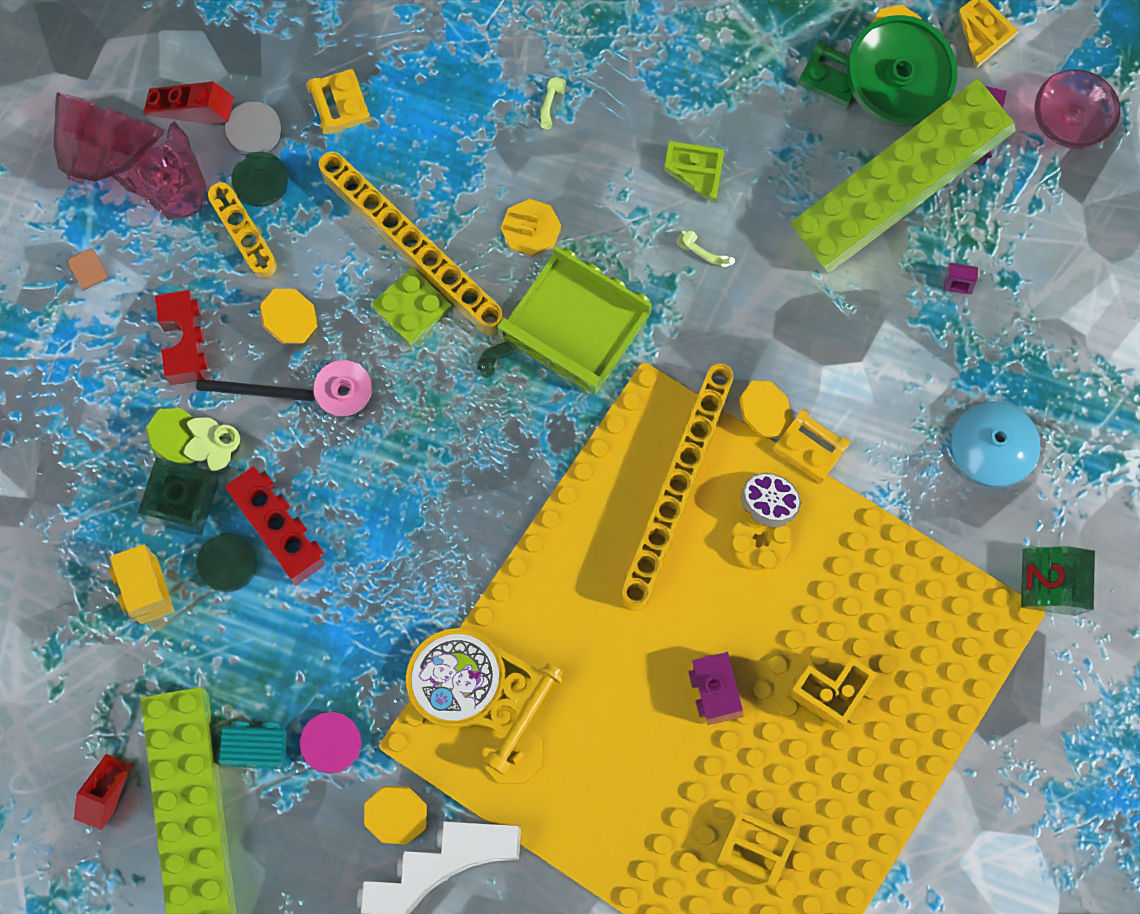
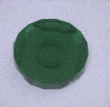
M262 151L246 155V158L241 162L239 160L234 166L231 178L234 191L244 203L255 207L269 206L277 202L285 194L289 183L288 173L278 157Z
M223 533L210 538L199 550L196 563L199 575L206 585L215 591L228 593L238 591L248 585L256 572L257 557L256 552L246 539L237 534Z

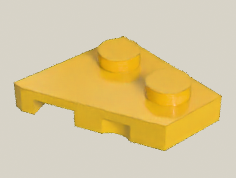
M971 0L959 10L958 17L974 65L977 68L1011 41L1018 33V30L988 0Z

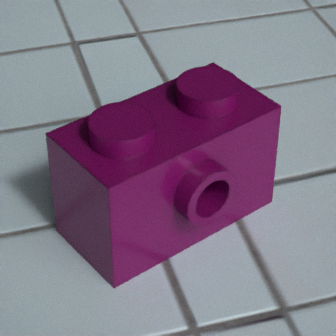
M728 652L692 660L693 670H689L688 673L692 689L697 687L699 689L701 699L695 700L699 717H706L707 725L743 717V708Z

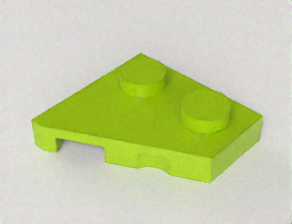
M669 141L664 171L710 202L716 203L725 149Z

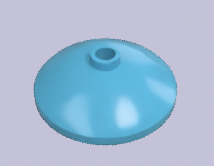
M985 402L973 406L959 418L952 432L951 450L956 464L968 478L984 486L1000 488L1014 485L1029 475L1039 458L1040 438L1032 420L1020 409L1003 402ZM995 435L1003 436L1004 442L996 441Z

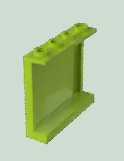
M554 245L552 248L553 256L508 320L503 318L497 326L498 336L595 396L651 315L652 303L644 294L640 292L633 293L625 288V284L615 277L609 278L602 274L596 265L590 262L586 264L577 259V255L567 248L561 249Z

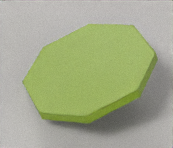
M182 408L159 409L145 427L150 450L170 465L193 463L194 461L185 457L183 452L186 445L195 437L187 426V422L195 418Z

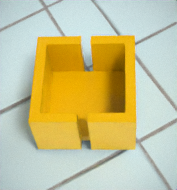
M145 544L110 556L112 566L108 568L113 583L119 585L121 594L117 595L118 602L122 611H127L130 619L135 618L142 625L175 613L158 558Z

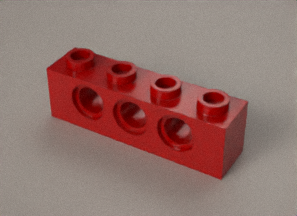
M253 466L224 487L292 582L297 586L325 566L321 559V556L325 553L315 539L311 542L307 540L304 533L308 530L299 517L291 518L287 512L291 507L283 495L275 496L270 489L274 486V483L265 471L259 473ZM267 496V502L263 506H254V501L257 497ZM275 519H284V524L280 529H270V525ZM295 541L301 543V547L297 552H287V547L290 543Z

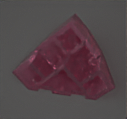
M60 92L56 94L53 147L58 169L67 174V179L73 182L84 183V180L96 182L126 172L164 134L165 130L154 123L129 117L126 113L108 107L104 110L92 101Z

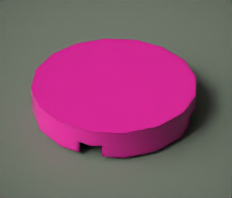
M335 712L322 713L311 719L304 727L300 738L301 754L306 763L316 771L326 774L341 773L348 769L359 757L362 746L361 734L355 723L344 714Z

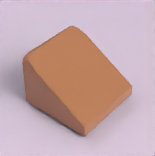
M89 248L67 260L83 291L109 279L93 248Z

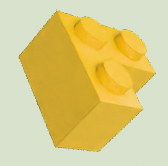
M853 657L850 658L835 682L808 665L791 690L789 697L838 730H841L878 674Z

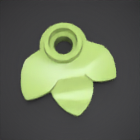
M208 417L195 418L188 421L187 426L195 437L186 445L183 452L184 456L193 461L202 462L207 460L210 471H217L226 467L230 462L231 452L236 450L240 443L238 431L230 425H219L212 418ZM227 437L230 442L227 444L222 443L219 438Z

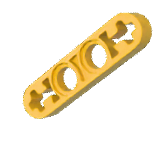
M224 182L211 186L208 191L209 201L253 274L259 278H267L273 275L277 265L274 256L233 189ZM222 192L226 196L230 206L225 208L222 201L218 199V193ZM233 213L243 215V220L237 225L228 223V218ZM245 236H255L257 238L255 245L252 247L242 246L241 242ZM258 252L262 259L267 262V267L264 269L259 266L255 254Z

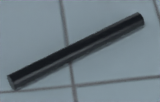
M198 379L196 384L198 391L302 401L313 400V390L205 379Z

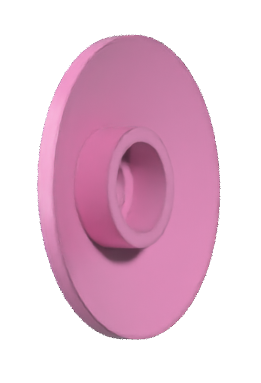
M338 360L326 365L318 373L314 381V396L318 405L325 412L334 416H350L362 410L368 403L372 393V382L367 371L358 363L349 360ZM342 388L349 389V393L344 396L340 395L339 391Z

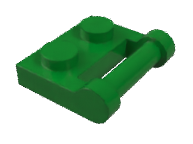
M819 40L797 85L848 108L854 96L848 84L847 74L820 62L821 58L825 57L846 67L848 56L828 47V43Z

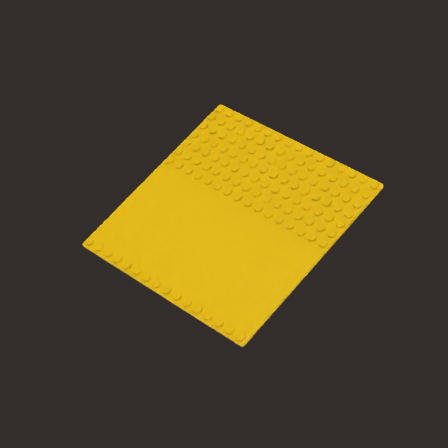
M642 363L459 627L482 634L497 647L538 670L541 667L545 668L548 663L563 672L560 677L562 679L561 683L553 682L528 723L543 740L542 768L525 784L498 783L482 766V739L492 729L479 725H470L462 728H446L435 725L425 719L415 709L410 700L380 742L379 747L388 756L489 824L519 826L521 828L520 845L622 914H863L1045 616V610L1039 605L1035 606V603L831 476L827 475L820 484L772 450L776 442L768 437H760L750 426L722 410L649 600L641 610H629L622 603V588L698 397V394L650 364ZM704 402L701 405L706 411H714L716 409V406L711 402ZM702 428L691 430L695 437L701 438L706 436V432ZM691 454L681 456V460L685 464L696 462L695 457ZM770 473L781 476L794 485L799 493L801 505L795 519L792 522L786 523L791 531V548L786 559L776 568L753 571L737 561L732 549L731 535L736 523L743 516L749 514L748 510H744L741 502V494L746 482L754 475ZM678 480L670 483L671 488L675 491H682L686 488L685 484ZM664 507L659 511L664 518L675 516L674 510L670 507ZM653 534L648 538L650 543L656 546L662 545L665 542V539L660 534ZM762 534L753 537L756 540V547L760 548L762 545H769V542L766 541L767 536ZM642 561L638 564L639 570L643 573H650L654 570L653 564L649 561ZM637 588L630 589L627 592V596L634 601L640 600L644 596L643 592ZM728 652L743 708V717L707 725L706 717H699L695 700L701 699L698 687L692 689L688 671L693 670L692 660ZM853 657L878 675L841 730H838L789 697L791 690L808 665L835 682L850 658ZM503 660L506 677L511 673H520L526 679L527 685L524 690L519 691L517 685L520 681H514L511 686L512 692L523 693L531 685V677L525 671ZM503 692L501 699H509ZM503 707L498 711L499 718H504L502 712L508 711L512 717L511 722H515L517 719V714L512 708ZM491 714L485 717L487 719L492 720ZM739 810L797 836L774 890L765 886L766 882L727 864L724 867L716 863ZM734 845L731 852L770 871L774 866V862L738 845Z

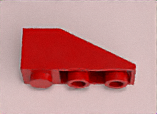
M214 81L150 88L143 114L202 124L229 122L234 96Z

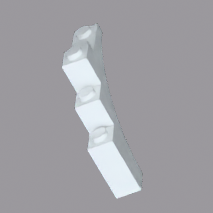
M444 822L443 829H438L437 848H442L441 853L404 851L403 859H399L397 864V877L402 878L401 883L364 881L363 888L358 889L357 907L361 908V914H410L431 890L455 874L470 867L494 861L519 860L521 828L511 825Z

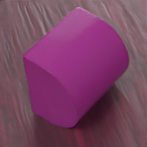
M949 262L943 290L972 294L978 279V267Z

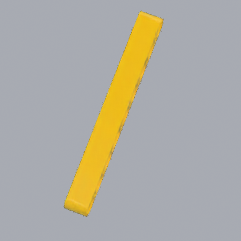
M327 152L322 155L319 160V168L325 183L481 333L487 336L497 335V326L503 319L500 306L346 159L337 152ZM333 166L339 167V169L335 172L327 171L329 168ZM350 185H358V188L355 190H346ZM370 203L378 204L374 209L365 208ZM391 221L398 223L393 228L385 227L386 223ZM408 240L417 241L416 245L411 247L404 245ZM432 258L437 260V262L431 266L423 264L427 259ZM449 277L457 279V281L451 285L443 283L444 280ZM468 296L477 298L472 304L463 302ZM488 315L497 317V320L493 323L483 321Z
M714 364L706 374L631 564L621 596L622 603L629 610L637 611L644 608L651 595L731 390L733 372L725 364ZM722 376L727 383L717 385L712 381V378ZM704 402H712L715 404L716 409L714 411H706L701 405ZM702 428L706 432V436L701 438L695 437L691 430ZM691 454L695 457L696 462L685 464L682 462L681 456ZM678 480L683 482L686 488L682 491H675L671 488L670 483ZM664 507H670L674 510L675 516L664 518L659 511ZM653 534H660L665 539V542L662 545L656 546L651 544L648 538ZM642 561H649L653 564L654 570L650 573H643L639 570L638 564ZM637 588L643 592L644 596L642 599L634 601L627 596V592L630 589Z

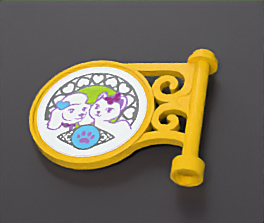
M453 628L430 636L415 650L406 671V688L415 709L425 719L435 725L446 728L479 725L496 731L503 738V742L496 754L491 751L488 753L483 763L498 773L505 775L511 765L507 761L508 756L553 682L561 683L562 679L560 677L563 672L548 663L545 668L541 667L538 670L497 647L488 638L476 631ZM503 660L525 671L531 677V685L523 693L512 692L511 686L514 681H520L517 689L522 691L526 688V679L520 673H511L506 677ZM503 692L509 699H501ZM503 707L512 708L517 714V719L509 732L503 726L511 722V714L508 711H503L504 718L498 717V711ZM491 714L492 720L487 719L485 717Z

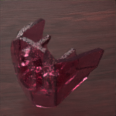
M175 121L169 126L167 140L164 145L151 147L129 166L127 178L123 179L117 173L112 176L127 192L136 194L152 209L168 220L182 219L196 214L202 205L207 187L196 156L191 149L189 138ZM150 166H153V167H154L153 170H151V171H146V169H147L148 167H150Z

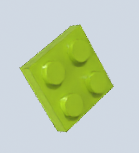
M413 267L370 304L371 308L410 347L452 310V305Z

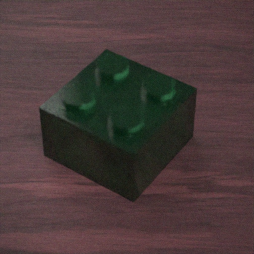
M156 457L138 514L147 523L202 536L219 480L213 471Z

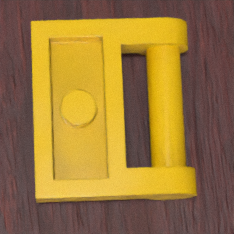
M353 69L325 78H313L307 81L306 87L315 101L321 119L320 127L323 134H332L371 121ZM331 89L340 118H332L323 91Z
M802 409L775 444L772 451L821 484L847 450L851 441L846 437L840 438L809 417L810 413ZM802 426L833 446L835 450L832 453L800 432L799 429Z
M739 810L716 863L724 867L727 864L766 882L765 886L774 890L797 836ZM734 845H738L774 862L772 870L770 871L731 853Z

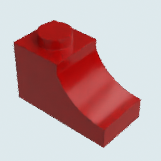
M105 754L76 793L74 820L102 830L117 809L121 793L133 773L134 764Z

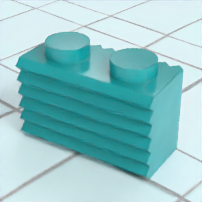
M232 721L231 727L222 726L219 764L224 767L285 769L287 731L280 729V724L265 722L262 723L261 728L249 727L250 723Z

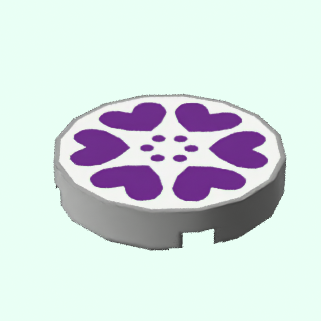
M770 473L752 476L746 482L741 494L744 510H748L752 514L751 518L757 523L768 527H782L787 522H792L797 516L801 505L799 493L794 485L785 478Z

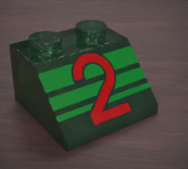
M1070 546L1024 548L1022 550L1021 608L1072 616L1094 610L1095 550Z

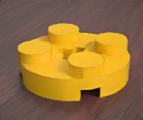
M750 513L743 516L736 523L731 535L732 549L737 561L753 571H763L778 567L786 559L791 548L790 529L787 525L768 527L757 523L751 518L752 514ZM763 534L767 536L768 546L762 545L760 548L755 546L756 540L753 538L755 535L760 536Z

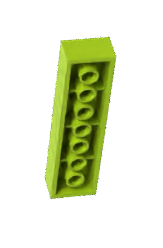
M977 78L790 224L830 274L1016 131L1014 121L979 78Z
M197 687L141 697L166 914H237L209 693L204 688Z

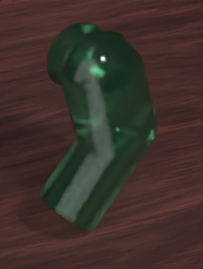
M505 341L491 346L482 352L477 362V370H480L482 377L488 378L493 376L496 372L493 366L496 360L512 355L509 342Z

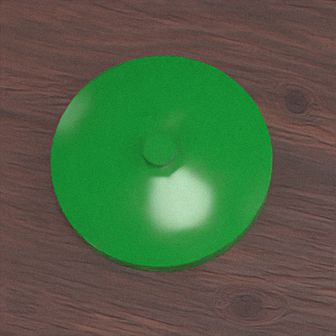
M907 15L883 17L868 25L853 42L846 65L848 84L858 104L875 119L893 126L909 127L919 124L952 98L957 84V63L953 50L946 38L931 24Z

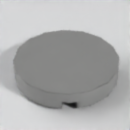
M257 101L245 102L235 107L230 113L229 122L225 123V133L233 149L244 155L254 154L257 156L267 153L279 142L281 136V122L275 110L267 104Z

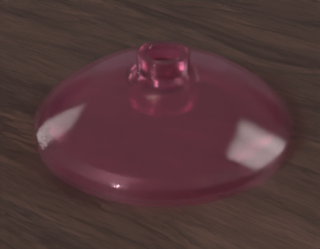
M1073 69L1054 74L1042 84L1034 102L1035 118L1042 132L1053 142L1072 149H1087L1103 143L1114 132L1120 119V102L1112 86L1102 77L1085 70ZM1073 115L1077 120H1071L1068 116Z

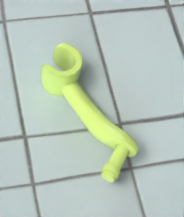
M554 77L549 80L547 85V94L540 112L541 128L549 130L552 126L550 107L554 94H563L566 81L562 78Z
M691 230L687 232L682 231L677 238L676 243L680 248L686 251L691 250L711 264L727 267L735 262L732 257L714 255L695 244L694 242L698 237Z

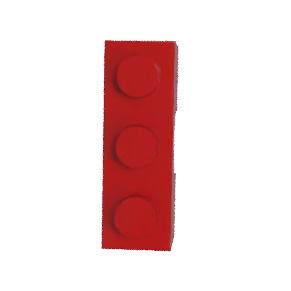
M190 290L155 295L157 319L164 332L173 330L183 332L182 339L176 346L161 349L164 377L170 386L205 379L204 370L208 369V362L205 352L201 353L200 343H204L205 338L201 325L198 326L197 316H201L199 300L193 298Z

